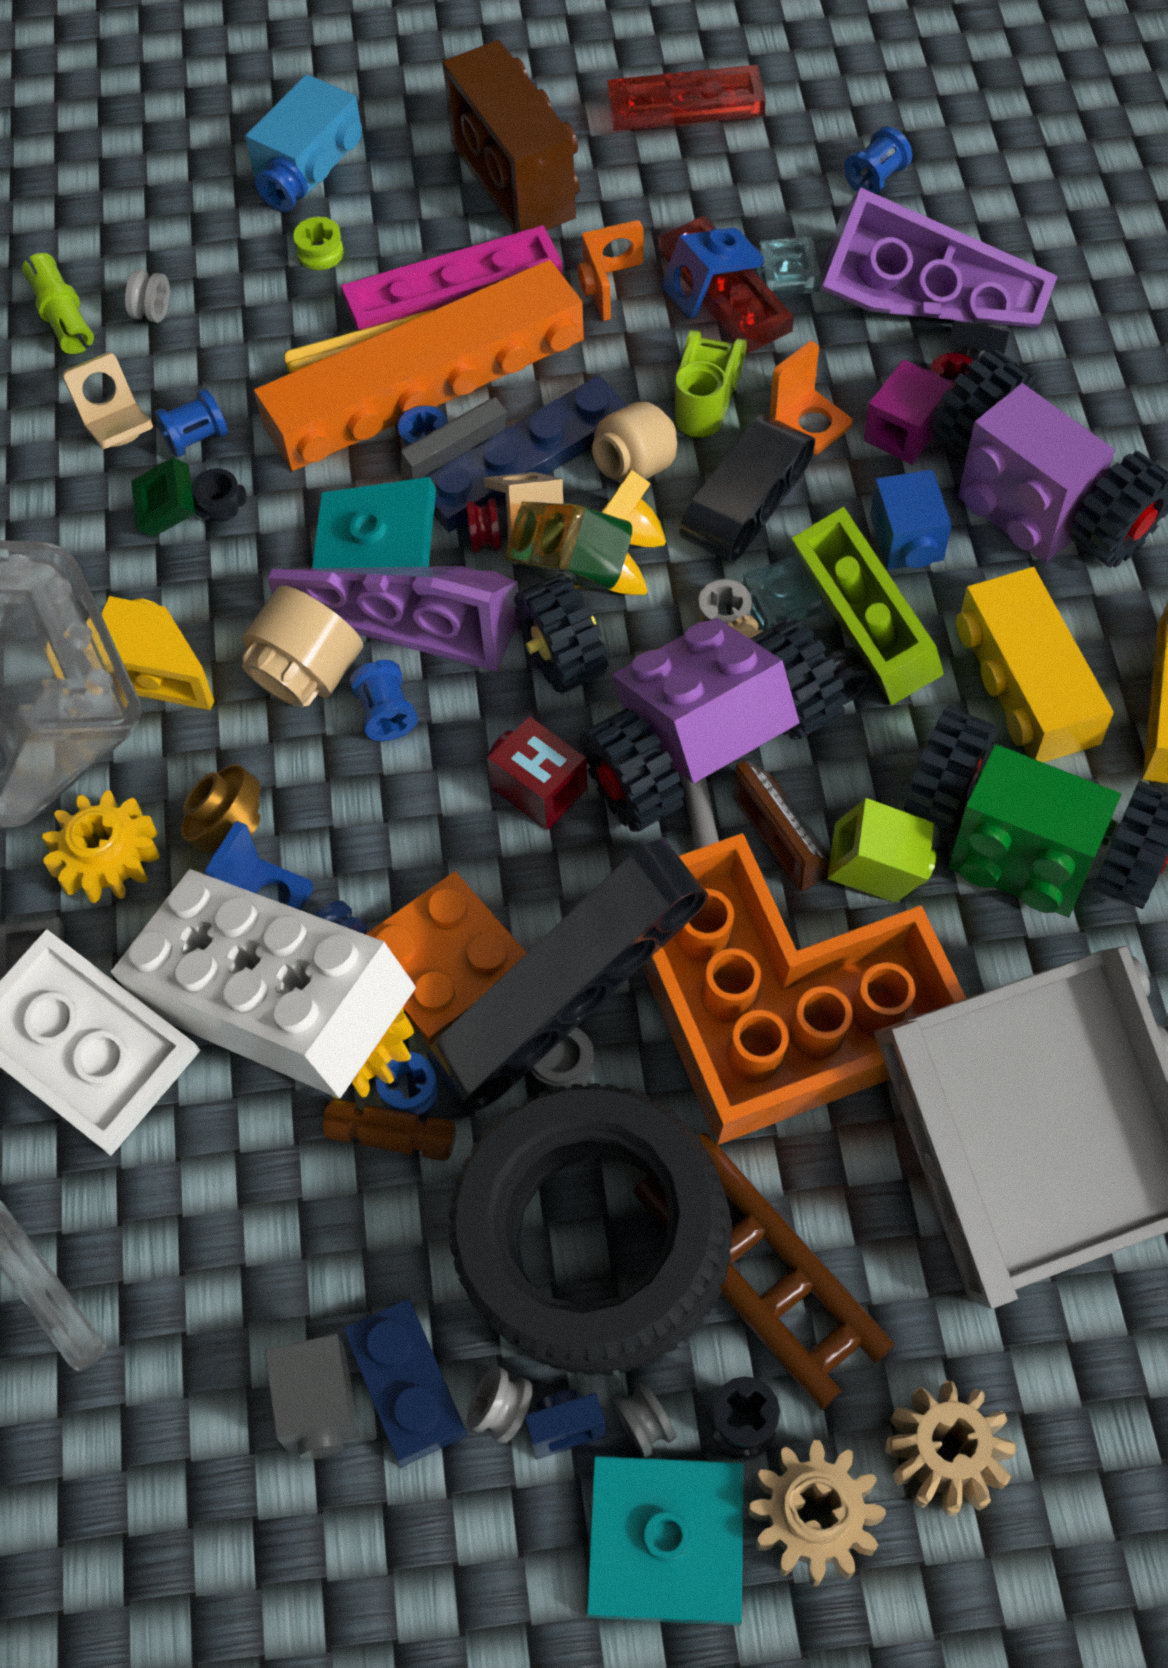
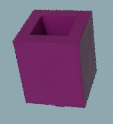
M903 359L868 404L863 441L912 465L934 437L933 433L935 431L932 430V423L938 419L934 415L937 408L945 404L946 401L942 398L947 390L952 391L953 382L940 377L933 371L923 369Z

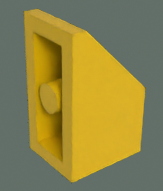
M109 596L83 654L98 688L211 711L214 698L203 667L167 608L143 598L128 600Z

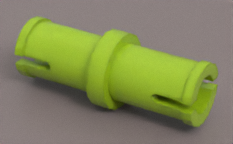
M47 253L31 255L29 258L37 274L34 273L30 263L26 261L22 265V273L36 296L35 306L40 317L50 323L58 338L59 345L65 353L79 354L84 352L86 348L78 333H81L85 343L89 346L93 344L94 334L79 310L80 300L72 286L64 282L51 255Z

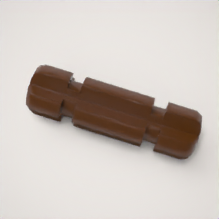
M340 1099L330 1100L324 1111L322 1130L328 1139L350 1143L353 1137L360 1139L359 1145L410 1155L417 1149L422 1151V1157L441 1161L448 1160L454 1150L456 1128L455 1124L449 1120L428 1117L426 1122L419 1121L418 1114L366 1105L363 1110H359L356 1108V1102Z

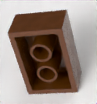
M498 39L444 60L443 70L451 143L513 231L518 233L544 225L546 230L576 219L575 195L580 191L579 181L574 171L573 154L578 152L576 135L571 125L567 121L561 122L555 114L546 92L543 89L537 90L530 81L521 59L518 57L513 58Z

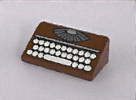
M745 760L736 764L733 799L796 889L799 888L800 891H803L828 878L829 853L776 779L768 772Z

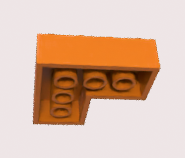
M743 833L679 856L708 893V900L701 911L642 965L717 1145L890 1080L873 1031L966 999L922 905L797 951Z

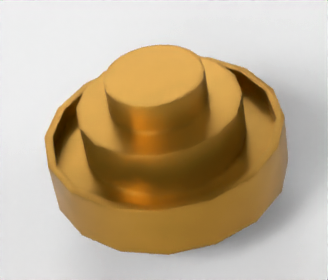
M239 764L229 765L217 773L211 772L202 777L185 799L183 805L185 815L181 824V836L201 852L206 853L213 852L222 844L236 821L247 824L250 835H252L257 829L261 818L258 813L260 806L259 794L261 791L260 780Z

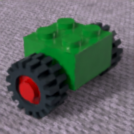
M950 706L945 707L920 757L903 809L906 813L934 822V825L950 832L954 830L960 816L964 812L948 869L960 873L964 879L976 886L983 888L994 887L1019 897L1034 910L1043 913L1055 912L1069 918L1100 844L1107 846L1109 840H1112L1093 889L1143 909L1159 874L1163 873L1168 862V791L1139 780L1117 829L1115 826L1118 821L1113 820L1112 816L1122 793L997 744L994 745L983 768L982 765L987 758L990 750L989 747L995 735L996 724Z

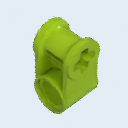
M690 330L675 381L674 422L683 434L703 438L711 436L720 430L733 392L737 389L741 379L746 356V340L737 338L734 343L704 338L701 336L700 331Z

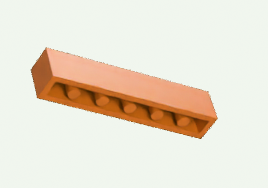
M549 259L254 389L263 427L292 472L310 463L319 462L332 453L361 440L370 439L377 433L397 425L401 416L413 407L422 405L437 407L456 397L467 395L475 389L507 374L518 372L525 366L549 355L567 350L572 345L583 341V303Z

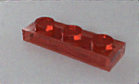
M758 65L607 80L613 131L639 130L643 128L765 116L766 98Z
M705 215L659 236V252L670 263L680 235L712 231L716 228ZM684 265L681 269L680 277L693 291L692 274L688 267ZM753 269L712 276L703 303L735 341L737 338L746 340V354L793 332L794 316Z

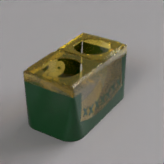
M522 501L504 559L547 579L562 573L565 574L566 578L569 577L575 586L608 590L614 587L620 578L632 537V524L628 520L577 504Z

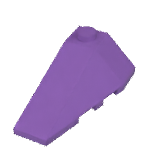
M860 187L840 217L824 259L820 290L871 312L1037 328L1041 323L1058 276Z
M463 566L272 569L268 577L272 594L281 585L302 591L334 611L358 635L496 672L499 669L519 621L515 612L517 605L514 602V597L519 592L518 581L490 570L478 571Z

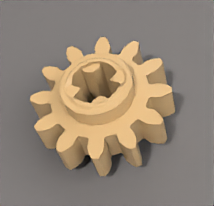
M820 1440L813 1441L807 1456V1462L803 1463L799 1462L797 1455L788 1447L782 1448L779 1455V1464L784 1474L781 1477L773 1471L760 1469L756 1482L763 1492L771 1496V1499L755 1500L750 1503L748 1509V1516L758 1521H769L770 1527L766 1528L759 1535L756 1542L757 1549L759 1551H766L779 1545L785 1551L779 1565V1574L782 1576H786L793 1571L798 1561L807 1563V1574L812 1586H819L825 1574L826 1563L830 1562L834 1564L836 1571L845 1579L852 1577L855 1572V1563L849 1550L852 1548L859 1554L872 1556L878 1547V1543L870 1533L862 1529L863 1525H877L882 1522L886 1515V1509L876 1504H865L863 1501V1497H866L871 1492L877 1481L875 1475H861L856 1480H853L848 1474L852 1466L853 1452L848 1449L838 1456L835 1464L827 1463L824 1461L825 1451ZM810 1497L816 1506L827 1502L830 1504L833 1510L826 1523L829 1528L822 1529L816 1520L808 1521L804 1524L799 1517L805 1505L803 1498Z

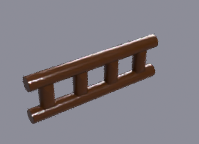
M704 1132L698 1135L712 1158L725 1194L744 1216L743 1219L732 1227L731 1260L727 1267L726 1281L721 1283L720 1286L722 1289L721 1295L822 1411L842 1393L839 1386L828 1375L835 1367L859 1347L876 1364L896 1344L712 1138ZM647 1176L635 1187L633 1193L667 1231L670 1214L665 1193L654 1178ZM764 1238L790 1267L791 1271L764 1294L759 1296L732 1263ZM812 1292L840 1325L811 1350L807 1351L779 1318L808 1293Z

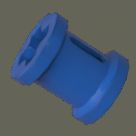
M884 126L879 128L872 135L870 144L863 151L853 152L844 161V174L849 185L856 192L861 187L874 194H878L885 187V180L893 172L903 171L911 163L913 156L911 145L907 138L894 127ZM891 148H894L895 152L888 156L886 153ZM868 167L869 171L865 175H862L861 171L864 168Z
M206 388L197 391L196 399L168 412L163 408L154 411L159 430L176 458L185 455L186 447L213 434L218 437L228 434L224 417L213 396Z
M383 659L373 663H366L353 672L349 679L354 697L361 700L366 715L363 718L362 725L368 738L374 741H390L403 737L413 730L417 724L418 715L413 704L405 700L401 688L403 680L399 664Z

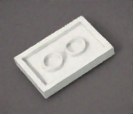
M47 929L0 980V1068L110 1156L113 1155L200 1052V1049L192 1040Z

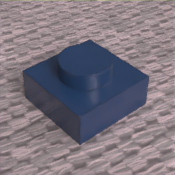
M578 1390L561 1391L538 1401L536 1404L537 1412L524 1415L537 1460L607 1438L605 1419L597 1393L580 1397Z

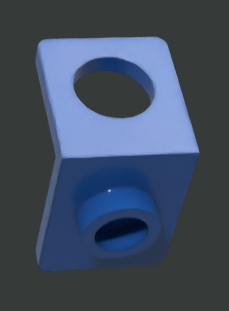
M737 228L714 229L712 231L680 235L666 271L662 288L687 318H694L698 316L713 275L761 267L764 257ZM684 265L688 267L693 277V291L689 297L683 292L680 285V272Z
M239 821L234 823L222 844L214 852L205 871V874L253 893H257L261 887L267 884H282L290 891V899L287 905L302 910L313 891V885L309 879L259 859L247 824Z

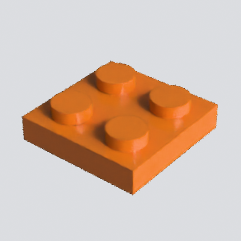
M456 871L365 934L386 943L416 986V989L403 1006L404 1013L429 1047L527 954Z

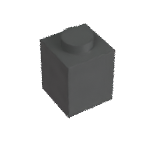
M338 1334L265 1350L276 1437L288 1453L299 1451V1458L301 1459L328 1457L344 1449L343 1441L360 1438L348 1354Z

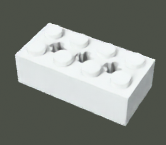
M192 869L187 871L111 970L113 976L129 993L169 1024L339 1099L416 989V986L384 941Z

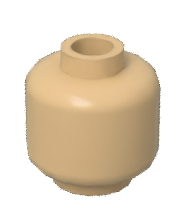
M634 402L601 419L595 429L594 442L592 444L594 461L604 475L620 484L631 470L646 480L669 468L676 457L677 437L674 423L659 407L650 402Z

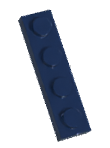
M597 375L426 475L425 477L431 478L436 488L434 517L450 533L468 522L466 501L473 500L476 505L483 506L489 498H495L496 505L506 499V493L484 487L485 477L528 472L549 474L592 448L594 432L599 421L628 405Z

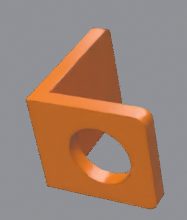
M639 220L582 233L583 263L577 265L579 283L584 296H593L602 321L611 320L610 282L606 273L638 266L644 261V228ZM619 238L631 241L629 249L624 254L617 257H606L603 255L605 246L611 241Z
M811 340L773 370L769 416L814 437L815 448L813 454L817 455L850 430L853 420L815 390L819 345ZM815 412L825 415L830 420L831 426L826 431L811 433L804 430L798 421L803 415Z

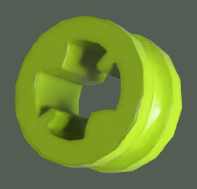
M317 216L300 222L295 228L293 237L297 247L298 261L304 267L310 270H326L336 266L342 260L344 249L340 228L335 221L327 217ZM323 242L321 245H314V243Z

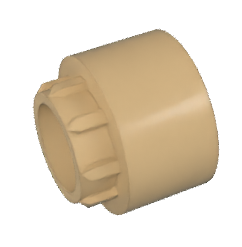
M281 585L276 588L242 636L245 645L248 647L242 655V668L251 679L278 699L295 707L309 706L316 695L323 698L331 695L364 645L355 630L330 608L302 591Z

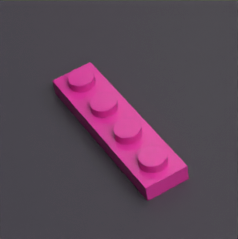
M544 225L349 282L341 285L345 305L356 330H360L427 310H436L549 259L563 275L562 260Z

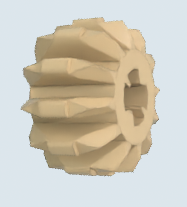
M944 1381L939 1390L938 1402L929 1391L919 1387L911 1395L914 1411L897 1407L894 1411L891 1422L902 1434L888 1437L885 1442V1452L893 1457L909 1459L894 1471L892 1477L897 1485L907 1484L915 1478L922 1483L914 1500L915 1504L921 1508H925L935 1492L942 1493V1507L947 1516H956L959 1513L962 1505V1494L977 1510H981L991 1501L986 1485L992 1488L1003 1489L1008 1484L1011 1475L998 1461L1011 1459L1016 1453V1444L1006 1438L993 1437V1434L997 1433L1005 1425L1007 1417L1003 1411H995L986 1417H983L978 1412L985 1398L982 1390L974 1389L964 1404L958 1402V1392L953 1381ZM948 1434L957 1437L962 1442L957 1452L958 1455L952 1462L944 1460L937 1454L942 1446V1441Z

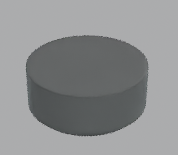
M577 1027L572 1030L529 1070L534 1083L549 1093L554 1092V1088L563 1085L565 1088H571L572 1084H582L584 1087L592 1077L595 1066L594 1049L589 1037Z

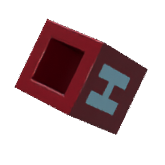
M530 716L514 732L511 730L504 732L495 741L487 757L492 790L545 830H548L588 790L586 757Z

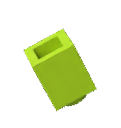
M864 798L835 823L827 879L894 903L898 902L918 886L925 884L934 870L936 853L934 849H931L934 822Z

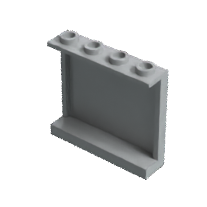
M1128 946L1101 950L873 1031L969 1301L994 1309L1017 1300L1016 1289L1168 1232V1033L1160 1024L1155 1022L1147 1000V996L1150 994L1148 976L1140 961L1131 956Z

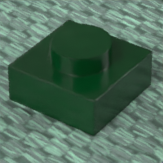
M171 457L131 481L136 528L138 531L154 538L195 514L188 464Z

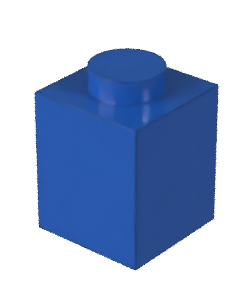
M934 470L876 478L870 516L887 570L902 567L920 568L933 562L944 561L952 524Z

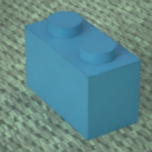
M306 74L245 135L254 176L256 177L260 171L266 170L267 164L273 158H284L295 165L307 181L308 194L319 182H322L328 176L330 170L348 151L356 147L362 138V125L357 97L354 94Z

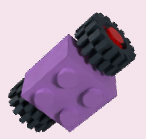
M993 350L991 353L987 351L981 354L979 362L974 359L968 365V372L965 375L960 373L954 380L957 384L954 389L946 391L942 398L946 402L937 408L934 416L938 419L932 423V430L935 431L933 436L966 460L958 498L964 501L974 514L985 517L1006 533L1016 546L1023 550H1028L1045 564L1071 541L1077 543L1109 568L1119 566L1122 560H1128L1135 548L1139 550L1145 544V538L1149 533L1153 534L1159 527L1157 525L1158 521L1166 517L1168 513V472L1144 454L1135 451L1133 455L1129 453L1124 456L1121 464L1115 463L1110 468L1107 477L1115 452L1114 448L1034 391L1038 386L1036 377L1003 353Z
M715 617L710 621L699 622L691 626L683 636L657 650H650L638 655L632 664L612 674L623 710L583 731L580 734L579 745L583 748L581 754L586 757V762L590 766L587 770L591 779L596 780L599 785L597 788L602 798L606 797L608 807L612 813H618L619 821L625 827L628 825L630 831L639 832L682 807L684 802L681 798L684 797L683 789L677 784L681 781L678 772L694 784L780 734H789L790 739L793 740L801 739L842 715L845 711L843 705L846 704V696L839 691L844 688L842 679L834 675L833 670L837 667L832 658L827 660L824 651L826 647L821 640L817 642L813 640L814 632L808 626L802 628L801 621L786 618L749 639Z

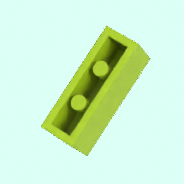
M845 507L840 508L791 538L805 572L853 647L861 654L864 664L874 673L876 683L891 706L944 675L935 643Z

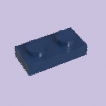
M410 1298L343 1328L401 1468L468 1436Z

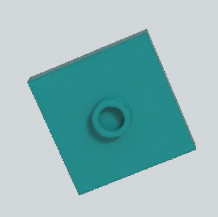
M424 477L322 492L312 568L429 567L436 488L431 478Z
M595 1456L588 1618L741 1626L744 1463Z

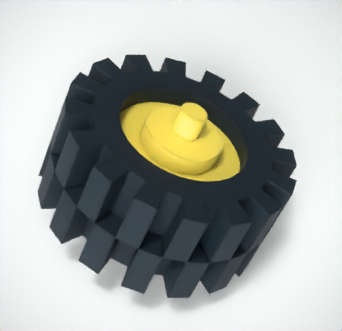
M561 573L516 593L514 597V602L517 605L515 612L521 620V623H519L521 632L526 635L528 640L526 648L530 654L534 653L536 657L535 663L539 669H543L545 679L548 684L552 683V687L556 692L563 694L607 673L608 660L604 656L607 651L605 644L599 639V636L602 634L598 625H596L589 605H584L582 593L578 588H574V583L569 577L566 578L565 574Z

